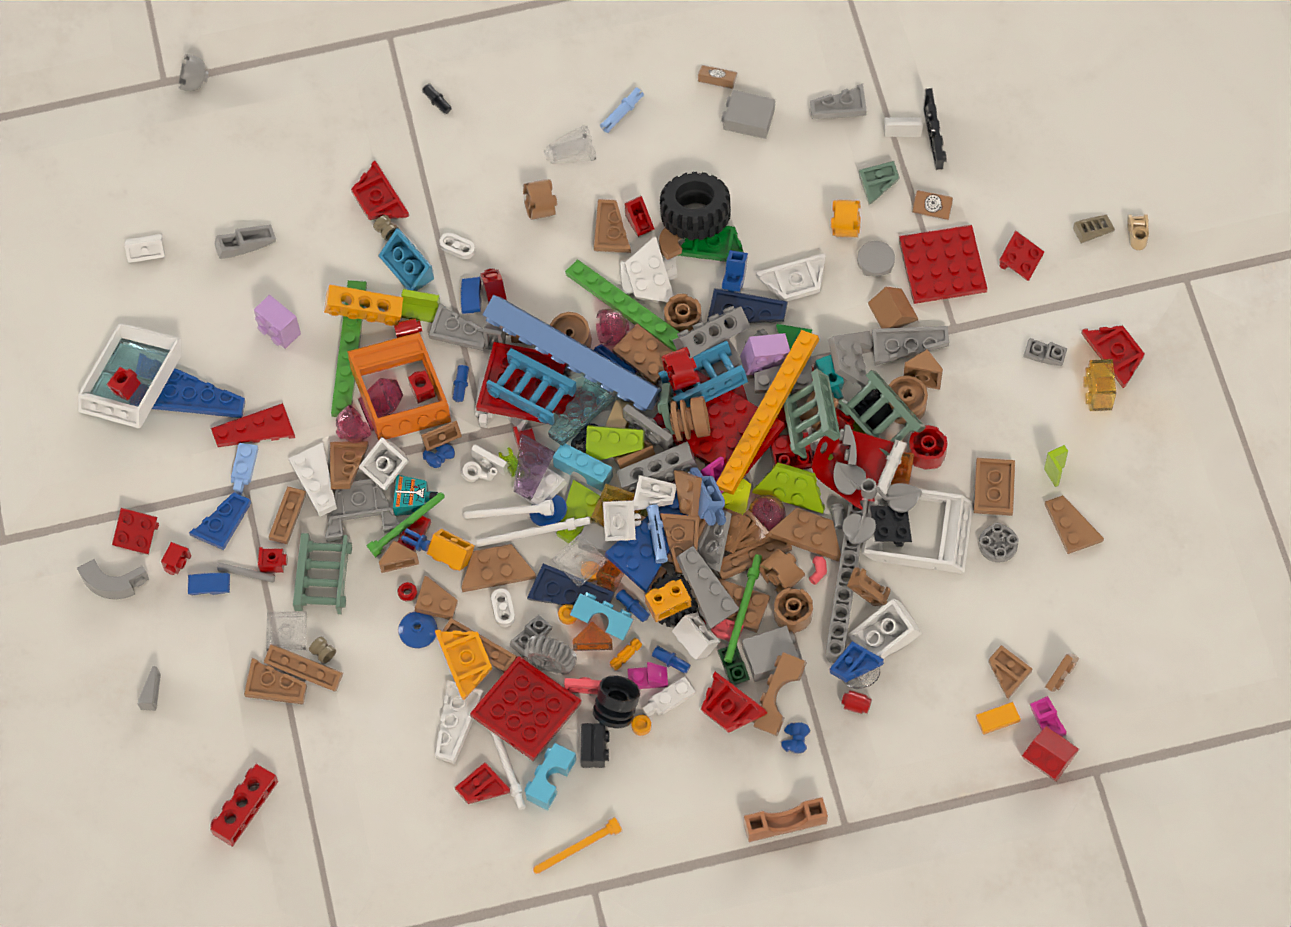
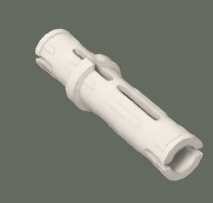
M896 439L890 455L886 457L887 462L877 485L885 495L898 464L902 462L900 459L907 445Z

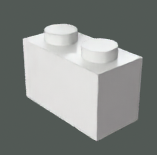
M697 613L685 615L672 630L677 640L684 645L689 655L695 660L707 658L720 642L711 630H707L705 623Z

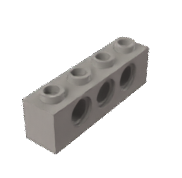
M730 306L723 310L724 314L719 316L717 313L710 316L708 322L703 323L702 321L693 325V330L688 332V329L679 332L677 334L678 337L672 341L677 350L687 347L690 353L689 358H692L751 326L742 307L734 308V306ZM725 320H726L727 323H728V327H727V328H726L725 325H724V321H725ZM709 328L713 331L712 336L709 334ZM694 335L697 337V344L693 340Z
M685 442L617 471L621 487L629 499L635 496L639 475L671 482L675 480L674 470L688 473L690 468H698L690 445L688 442Z

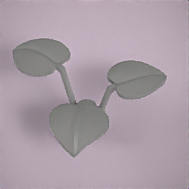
M839 462L836 463L834 468L836 488L846 495L853 494L856 489L861 490V495L864 498L862 516L856 513L851 514L843 522V532L852 544H860L869 540L875 532V520L865 516L868 499H873L877 492L886 501H889L891 509L901 513L911 510L922 495V491L915 486L897 483L889 486L887 497L880 490V487H876V482L873 479H866V473L862 468Z

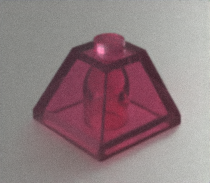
M380 378L367 390L377 418L391 415L397 409L403 397L398 381L395 379ZM360 397L358 399L370 430L374 431L363 399Z

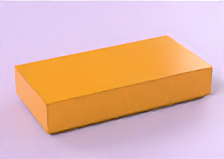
M1013 702L976 715L983 735L1021 721Z

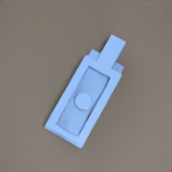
M238 444L231 475V483H234L233 490L237 494L242 495L244 485L251 483L258 445Z

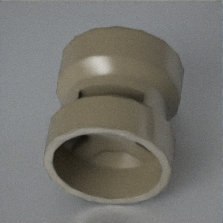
M387 215L379 217L373 225V228L380 232L382 238L386 241L390 239L398 228L394 223H391V219Z
M322 636L314 640L309 647V651L313 655H317L318 660L322 664L329 662L336 654V649L331 645L328 646L327 640Z

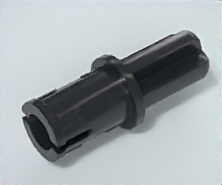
M431 84L423 87L422 92L431 100L432 105H436L443 114H448L452 108L444 100L443 95L438 93Z

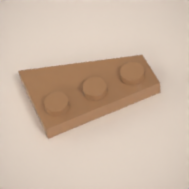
M598 199L594 251L631 253L617 200Z
M660 513L675 573L683 574L676 558L692 546L698 550L699 516Z

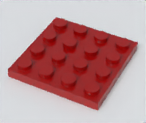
M972 225L899 236V243L914 304L987 292L988 288Z
M494 342L477 401L476 411L542 423L537 417L499 397L491 396L487 390V381L490 380L497 383L509 366L507 353L510 348L564 375L567 363L560 364L551 359L552 355L550 353L546 355L535 349ZM519 368L515 369L503 387L513 392L525 372ZM532 377L519 396L529 401L542 381ZM548 386L536 405L545 409L558 389Z
M518 656L471 711L470 717L534 761L581 705L582 700Z

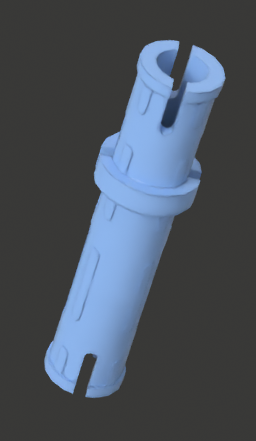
M635 88L627 98H623L622 103L600 124L601 128L605 127L603 131L609 133L629 110L631 111L635 108L634 105L644 96L643 92L639 93L641 91L639 88Z
M650 505L646 510L649 519L648 529L651 530L655 561L656 563H665L668 561L662 531L663 521L660 520L659 506Z

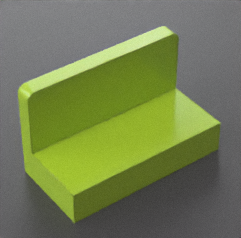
M403 289L401 297H403L401 318H415L418 321L433 323L439 304H441L439 295Z
M1065 445L1048 452L1044 470L1055 487L1059 486L1062 468L1065 467L1068 449Z

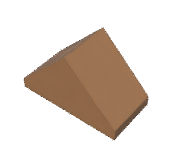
M394 540L379 561L381 573L419 564L416 552Z

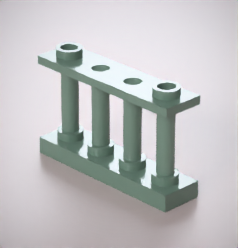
M818 369L811 372L812 383L794 394L790 393L784 403L791 442L790 448L794 454H798L802 458L807 457L805 447L824 435L834 441L840 438L829 377ZM815 390V398L798 408L797 401ZM818 406V413L802 423L800 422L799 416ZM821 421V429L803 438L802 431Z
M873 370L866 374V377L869 379L867 381L868 384L849 402L845 399L838 401L841 404L840 409L847 416L850 415L867 435L879 438V435L898 417H903L907 422L905 423L906 426L890 440L892 442H895V439L901 441L911 431L922 432L926 428L884 379ZM873 389H878L882 393L880 395L881 398L860 416L854 407ZM890 402L894 407L893 412L872 430L866 421L885 403L888 404ZM880 448L886 456L890 455L887 451Z
M301 533L293 597L295 612L303 613V607L307 606V604L336 605L337 614L342 615V608L346 607L344 588L348 554L352 553V543L349 542L347 535L343 536V544L314 543V541H311L308 533ZM313 550L342 552L341 562L314 561L309 558L310 552H313ZM311 568L340 570L339 580L309 578L307 573ZM309 586L338 587L337 598L307 596L305 590Z

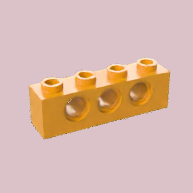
M329 284L326 292L324 313H329L332 316H346L350 319H363L368 322H381L393 326L397 325L401 319L403 297Z

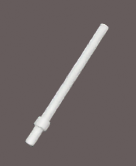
M590 517L566 519L565 522L477 539V546L482 547L568 529V531L574 530L576 527L591 524Z
M491 732L510 784L511 796L515 798L518 810L525 809L526 805L522 797L523 791L521 785L517 783L503 740Z

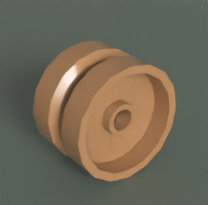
M574 312L561 313L550 323V326L591 348L592 336L589 325L580 314Z
M901 376L892 380L889 386L921 420L927 406L928 393L926 386L922 381L912 376ZM889 402L888 404L890 405V407H891L892 410H893L894 407H893V406L891 405V403ZM898 417L894 422L905 425L907 421L903 417Z

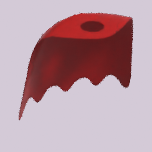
M852 430L856 443V466L862 468L866 473V479H873L877 487L887 462V456L880 448L890 454L894 442ZM824 436L818 442L812 462L813 473L824 485L857 508L863 510L860 501L864 500L861 490L856 489L853 494L846 495L836 488L834 482L835 465L837 462L847 464L844 456L845 450L849 449V446L842 445V441L839 439L834 441L828 436ZM824 442H827V449L821 454V446ZM830 454L833 455L832 460L828 459ZM875 498L868 499V501L873 502L875 501Z

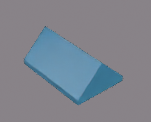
M397 228L378 256L407 290L418 291L434 280L433 269L404 233Z

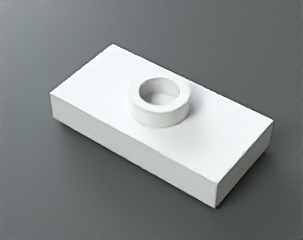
M478 445L472 447V458L481 462L485 468H496L497 472L502 475L507 473L508 468L505 460Z

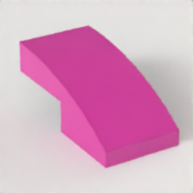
M1048 696L1030 704L1041 730L1047 726L1061 737L1066 735L1067 731L1059 720L1057 710Z

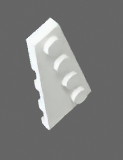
M323 442L288 458L319 517L336 510L337 506L334 491L331 489L330 473Z
M447 680V691L444 697V709L441 716V728L438 734L435 756L437 759L455 764L474 720L470 717V713L482 700L485 693L483 690L475 688L466 699L462 700L456 683Z

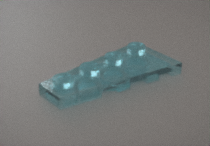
M585 379L584 385L576 391L572 402L567 404L565 412L560 414L548 431L549 437L563 446L615 400L614 394L603 389L599 384Z

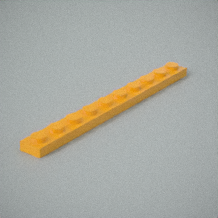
M801 330L716 484L719 490L734 495L819 342L818 335Z

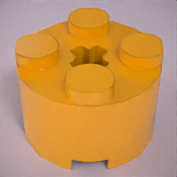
M833 200L832 210L834 211V217L831 218L833 236L858 238L861 223L860 212H858V209H861L860 200Z

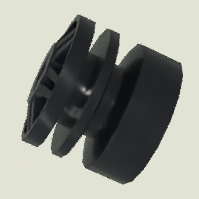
M616 675L603 678L599 684L592 714L599 723L611 728H625L629 726L633 721L635 707L640 697L638 685L622 676Z

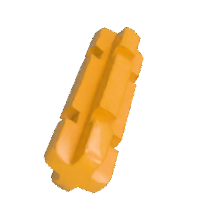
M634 638L630 645L627 644L617 654V657L610 661V666L614 670H618L622 663L627 662L635 654V651L642 647L641 641Z

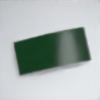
M737 645L731 663L724 661L728 647L717 650L731 684L737 685L750 680Z

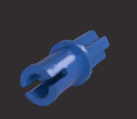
M466 365L458 366L456 380L453 381L455 385L453 400L456 402L464 400L465 390L468 387L467 378L470 368Z
M624 589L616 595V599L627 608V612H631L641 622L648 620L650 614L639 604L637 599H633Z
M657 646L652 653V657L662 661L667 667L672 666L683 673H687L691 665L676 657V653L668 652L660 646Z

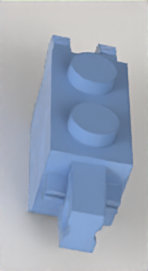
M690 468L688 473L702 478L698 509L700 519L704 518L709 526H713L716 522L718 525H724L726 517L722 509L725 506V500L713 476H703L698 468Z

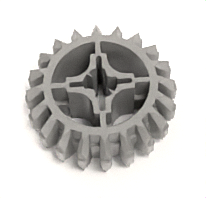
M531 636L525 645V657L532 664L537 665L538 668L563 675L569 674L576 664L577 654L574 650L550 636Z

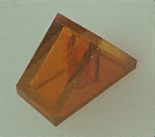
M903 452L900 459L902 462L898 464L890 485L897 483L910 484L914 459L913 453Z
M608 560L597 571V586L615 593L624 573Z
M592 621L573 639V650H613L612 638Z

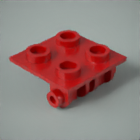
M1015 231L999 259L1000 268L1006 269L1010 267L1029 281L1044 251Z
M121 508L112 545L149 555L154 530H158L159 527L158 517Z

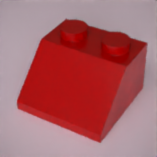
M1046 726L1033 739L1023 753L1022 758L1057 782L1080 749Z

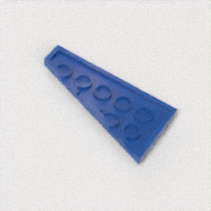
M140 353L136 371L137 377L153 381L162 363L157 360H151ZM174 368L152 409L242 418L246 401L245 398L225 389L221 390L214 387L211 383L200 381L197 377ZM140 384L131 396L130 405L138 407L150 386Z
M677 491L675 492L672 505L659 506V514L687 515L680 512ZM648 516L641 521L639 526H635L636 540H619L605 552V557L645 593L648 592L653 579H655L663 564L656 563L651 530L648 529ZM662 527L663 537H664V541H665L666 554H667V556H668V554L670 553V551H669V547H668V544H667V540H666V536H665V533H664V529H663V527Z

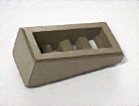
M1107 214L1074 222L1073 230L1080 243L1115 231ZM1105 221L1108 227L1104 228L1102 222Z

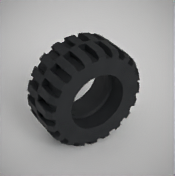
M692 172L691 174L683 173L680 177H674L661 191L660 212L664 227L673 235L677 234L681 239L688 238V240L692 241L694 239L704 240L706 237H714L715 233L719 234L727 226L731 217L728 187L722 180H718L716 176H710L705 172H702V174ZM694 203L707 205L697 209L684 207Z

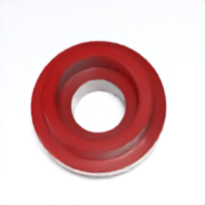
M405 582L399 586L398 596L403 601H411L417 596V588L414 584ZM407 590L411 591V593L408 595L404 594V592Z

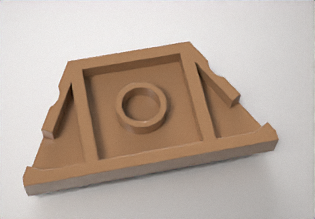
M795 508L770 531L772 533L771 538L838 562L841 558L833 520Z
M509 544L473 551L461 588L462 592L532 580L536 579V575L513 545Z

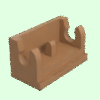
M858 567L854 568L847 587L873 606L886 605L888 602L887 599L891 589L886 587L884 592L885 587L880 586L868 577L864 568L861 571Z

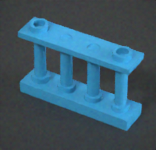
M727 341L693 357L697 367L694 371H700L705 368L711 380L702 384L698 382L693 385L694 388L685 392L682 389L674 391L676 396L673 397V401L677 402L679 409H681L680 400L682 399L685 401L686 406L690 407L691 398L704 396L705 402L748 382L742 365L735 368L729 359L732 356V352ZM722 360L728 371L718 376L712 365ZM659 372L662 384L669 383L668 380L670 379L667 372Z
M510 348L507 353L509 363L507 369L497 383L490 380L487 381L489 394L495 398L499 397L537 417L540 422L553 426L555 423L553 410L564 394L573 397L576 392V382ZM519 368L525 374L513 392L503 386L514 370ZM536 377L542 382L529 401L519 396L530 379ZM548 386H553L558 391L547 407L544 409L536 405Z

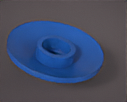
M555 495L551 499L554 504V515L545 516L541 513H529L532 522L538 526L560 522L567 512L565 500L561 496Z
M418 612L406 615L401 620L398 628L400 639L411 648H424L430 645L436 638L435 630H438L437 623L431 615ZM420 625L421 627L420 629H414V626Z

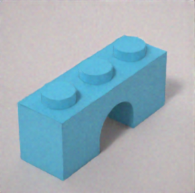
M564 442L561 443L553 456L555 468L569 475L573 471L579 473L586 479L588 485L602 492L605 491L613 478L611 466Z
M587 592L585 595L580 594L570 615L589 624L593 615L603 613L609 620V625L605 632L624 641L634 619L630 618L632 614L622 609L620 612L613 610L614 605L603 601L601 604L595 601L596 596Z
M554 743L552 748L549 747L547 749L543 764L537 766L534 773L535 778L532 782L529 781L525 788L526 799L547 811L557 795V787L547 781L548 778L555 773H560L567 777L577 760L576 753Z

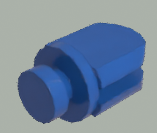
M406 528L404 533L418 541L404 535L400 539L415 547L417 551L423 550L427 552L431 542L427 540V536H421Z

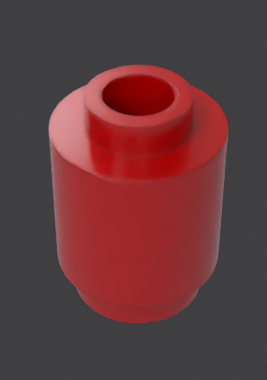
M415 318L401 321L394 325L397 338L423 332L420 321H416Z
M849 690L848 693H844L841 704L844 705L846 710L859 714H868L872 699L868 698V695Z

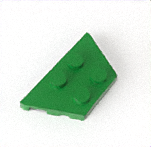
M726 226L719 234L715 233L714 237L711 238L706 237L704 240L694 239V241L685 238V242L681 245L682 253L677 256L727 262L730 250L744 251L735 226Z

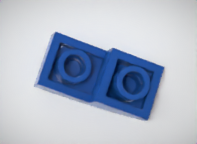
M480 277L462 279V314L481 312L482 299L480 292L482 282Z
M204 573L188 575V594L200 595L209 593L217 595L230 593V574Z

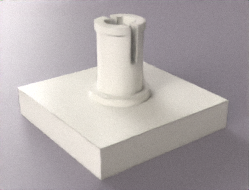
M634 500L603 502L605 541L636 540L635 526H639L641 520L635 521V519H641V516L638 513L634 514Z

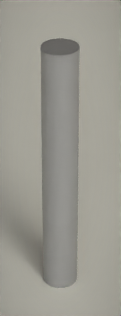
M219 563L217 567L219 571L273 583L275 581V575L224 563Z

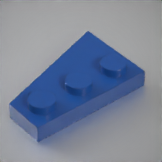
M232 493L217 507L214 513L204 518L196 529L193 528L189 532L190 536L224 550L250 507L251 500L237 493Z

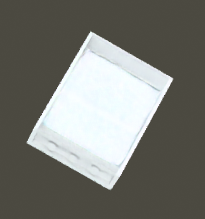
M122 323L118 324L78 394V411L141 428L181 357V338ZM119 367L133 370L137 374V379L141 382L128 401L114 395L106 385Z

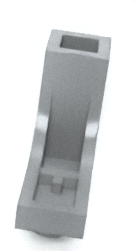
M95 559L77 567L85 585L96 595L107 599L131 597L135 595L133 587H139L149 580L143 566L119 577H111L104 574L98 567Z

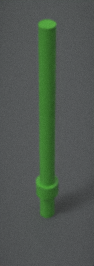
M758 554L754 556L752 567L749 568L747 573V584L724 661L728 663L732 662L753 587L760 574L759 565L761 564L762 556Z

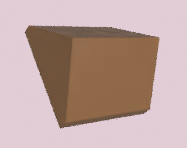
M885 287L868 302L881 329L901 328L918 320L902 288Z
M927 349L905 362L903 376L916 377L927 388L940 390L943 369Z

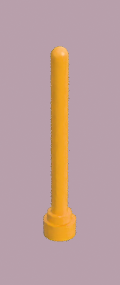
M614 817L608 820V823L605 824L606 827L536 865L533 868L534 873L539 874L608 834L616 835L622 832L617 819Z

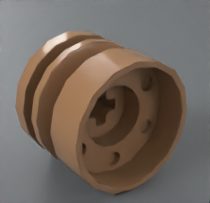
M704 396L691 398L690 407L686 406L683 399L680 400L681 409L678 408L676 401H671L670 420L677 441H683L684 431L687 440L691 438V430L695 431L698 438L710 436L709 417Z

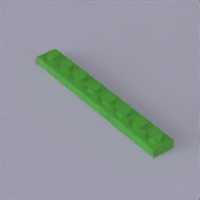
M577 259L565 271L567 277L634 325L639 324L672 351L677 350L672 340L678 337L679 331Z
M348 280L347 288L366 291L367 282ZM343 316L331 410L332 417L351 418L355 379L350 368L347 351L359 348L363 319H350Z

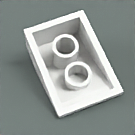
M892 599L851 631L848 636L856 644L881 658H885L910 644L922 632L904 605Z

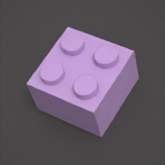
M268 295L254 309L255 320L258 323L257 328L262 334H268L277 346L281 345L286 349L301 334L297 317L271 295Z
M785 333L749 337L740 355L746 375L755 376L754 373L783 364L790 351Z

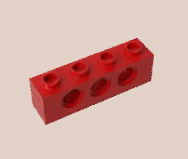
M257 763L253 768H250L242 784L236 786L233 797L230 801L227 800L224 803L221 814L212 820L210 824L212 834L233 847L277 785L278 779L276 775ZM253 785H259L258 789L255 791H251L250 787ZM247 801L246 806H238L240 802ZM229 818H236L233 823H226Z

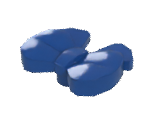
M447 443L436 447V453L426 450L423 452V460H426L428 465L433 468L441 467L445 459H452L455 456L453 447Z
M801 722L787 725L784 732L793 736V740L782 741V748L786 752L790 750V752L796 754L805 752L807 750V746L804 743L805 737L811 731L809 726Z

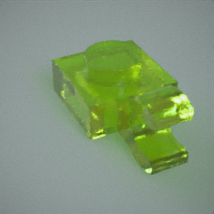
M508 447L509 455L503 456L501 452H498L499 458L509 464L507 467L511 477L515 476L519 482L524 477V470L515 455H513L512 449Z

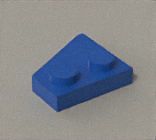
M852 641L829 670L830 674L844 682H848L882 666L884 659Z

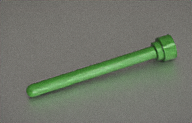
M438 493L379 541L375 540L367 544V548L375 558L381 554L383 547L441 502L445 498L444 493Z

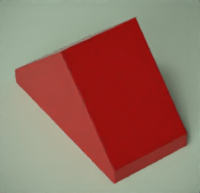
M642 196L625 203V217L638 237L654 230Z

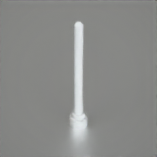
M544 500L540 505L465 511L463 518L472 519L541 513L545 516L554 515V504L552 500Z

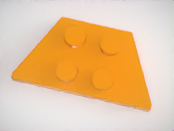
M435 630L461 698L464 700L493 669L478 632L473 631L464 633L461 631L443 632Z

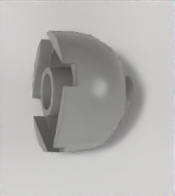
M185 54L186 64H182L179 78V84L181 85L179 89L187 91L197 90L202 86L203 81L207 82L209 71H205V64L199 57Z

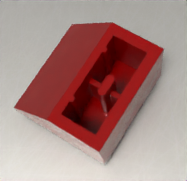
M808 432L803 433V438L809 436ZM789 435L778 436L770 445L773 466L777 463H782L802 470L812 468L813 456L810 444L805 447L806 458H802L792 452Z

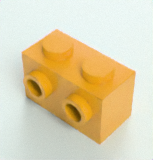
M440 529L433 534L427 554L432 556L434 560L449 565L451 569L460 571L468 566L475 545L444 529Z
M680 579L670 581L660 589L650 590L645 595V603L655 622H658L691 607V598Z

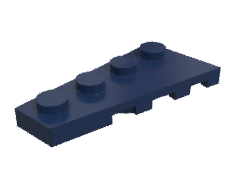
M714 288L708 318L717 313L720 316L724 314V309L734 306V308L742 307L749 323L782 322L785 319L788 301Z
M543 563L527 599L574 606L579 595H585L587 592L596 596L595 601L602 604L603 601L611 603L614 592Z

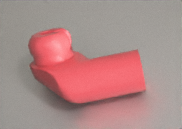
M815 556L812 561L816 571L809 577V581L814 585L827 574L826 560L822 556Z

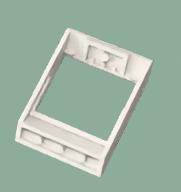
M920 489L922 495L918 500L946 504L938 560L882 552L883 542H875L874 534L869 540L863 542L861 553L873 561L962 574L965 572L974 503L963 495ZM876 495L874 497L875 501H869L867 517L872 518L871 505L889 506V501Z

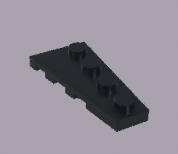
M928 88L925 89L923 111L935 169L941 170L947 158L946 152L942 150L943 137L939 132L940 123L937 119L933 89Z

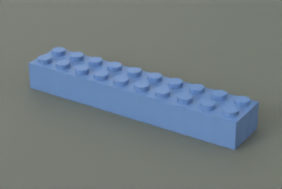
M493 295L486 307L483 316L487 317L486 321L497 327L503 326L502 331L511 336H516L517 334L520 336L518 340L531 346L532 344L536 345L535 350L546 355L550 353L552 355L551 359L560 364H569L567 368L576 373H585L584 378L591 382H600V387L609 392H618L616 396L624 401L629 402L632 400L634 402L633 406L642 411L654 408L659 399V392L662 389L501 297Z

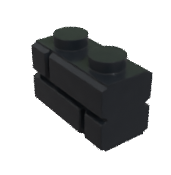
M601 723L581 724L580 762L582 768H604L605 761H609V749H605L606 742L610 741V731L606 730L605 725Z

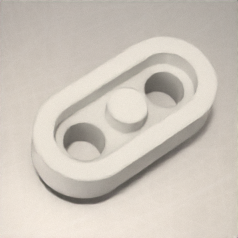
M445 233L440 238L441 249L461 259H470L475 254L474 244L470 240L453 233Z
M497 589L491 595L495 620L499 626L509 627L515 621L511 596L506 589ZM501 598L505 600L502 603L498 602ZM504 616L509 617L507 620H502Z

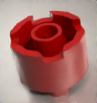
M687 347L667 353L661 357L664 371L667 372L670 379L668 381L671 383L673 391L700 382L697 372H694V369L697 368L693 357L689 358L690 353Z
M925 425L926 428L922 432L915 431L911 434L908 454L911 463L915 467L926 470L936 469L945 460L948 446L947 437L939 431L938 427Z

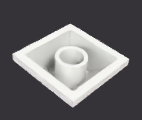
M381 437L359 465V468L386 491L409 460L405 453L393 442Z

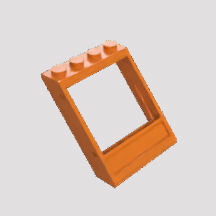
M419 332L347 351L351 371L378 441L381 437L391 439L451 422L447 400ZM422 360L439 402L377 418L362 376Z

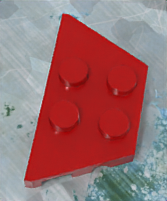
M373 161L370 169L366 173L364 172L359 182L355 183L351 188V192L369 220H377L383 215H387L390 219L409 217V212L376 161Z
M1123 325L1112 328L1099 327V330L1083 329L1081 332L1083 337L1122 388H1125L1145 356L1143 350Z
M716 671L713 673L712 677L714 680L711 688L708 687L701 711L724 730L730 733L767 714L763 707Z

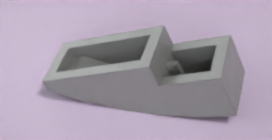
M271 225L236 229L234 234L218 235L215 240V247L219 259H224L263 248L276 242V238Z

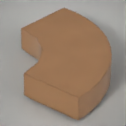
M664 228L659 236V249L662 255L669 260L682 253V247L678 244L681 238Z

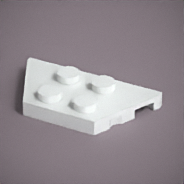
M653 237L625 262V267L635 299L650 300L655 303H668L674 294L657 239Z
M823 253L756 272V276L782 301H791L816 294L821 289L826 255Z

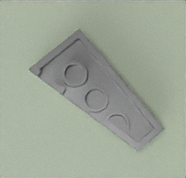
M948 326L872 329L874 366L914 356L927 349L932 351L949 346Z
M694 546L677 556L678 564L685 580L688 581L691 587V594L698 603V610L705 619V626L708 631L739 610V607Z

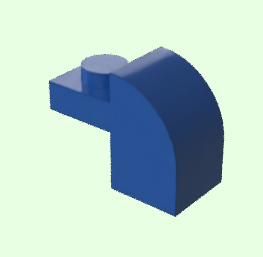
M729 251L722 289L740 292L741 288H743L748 253Z

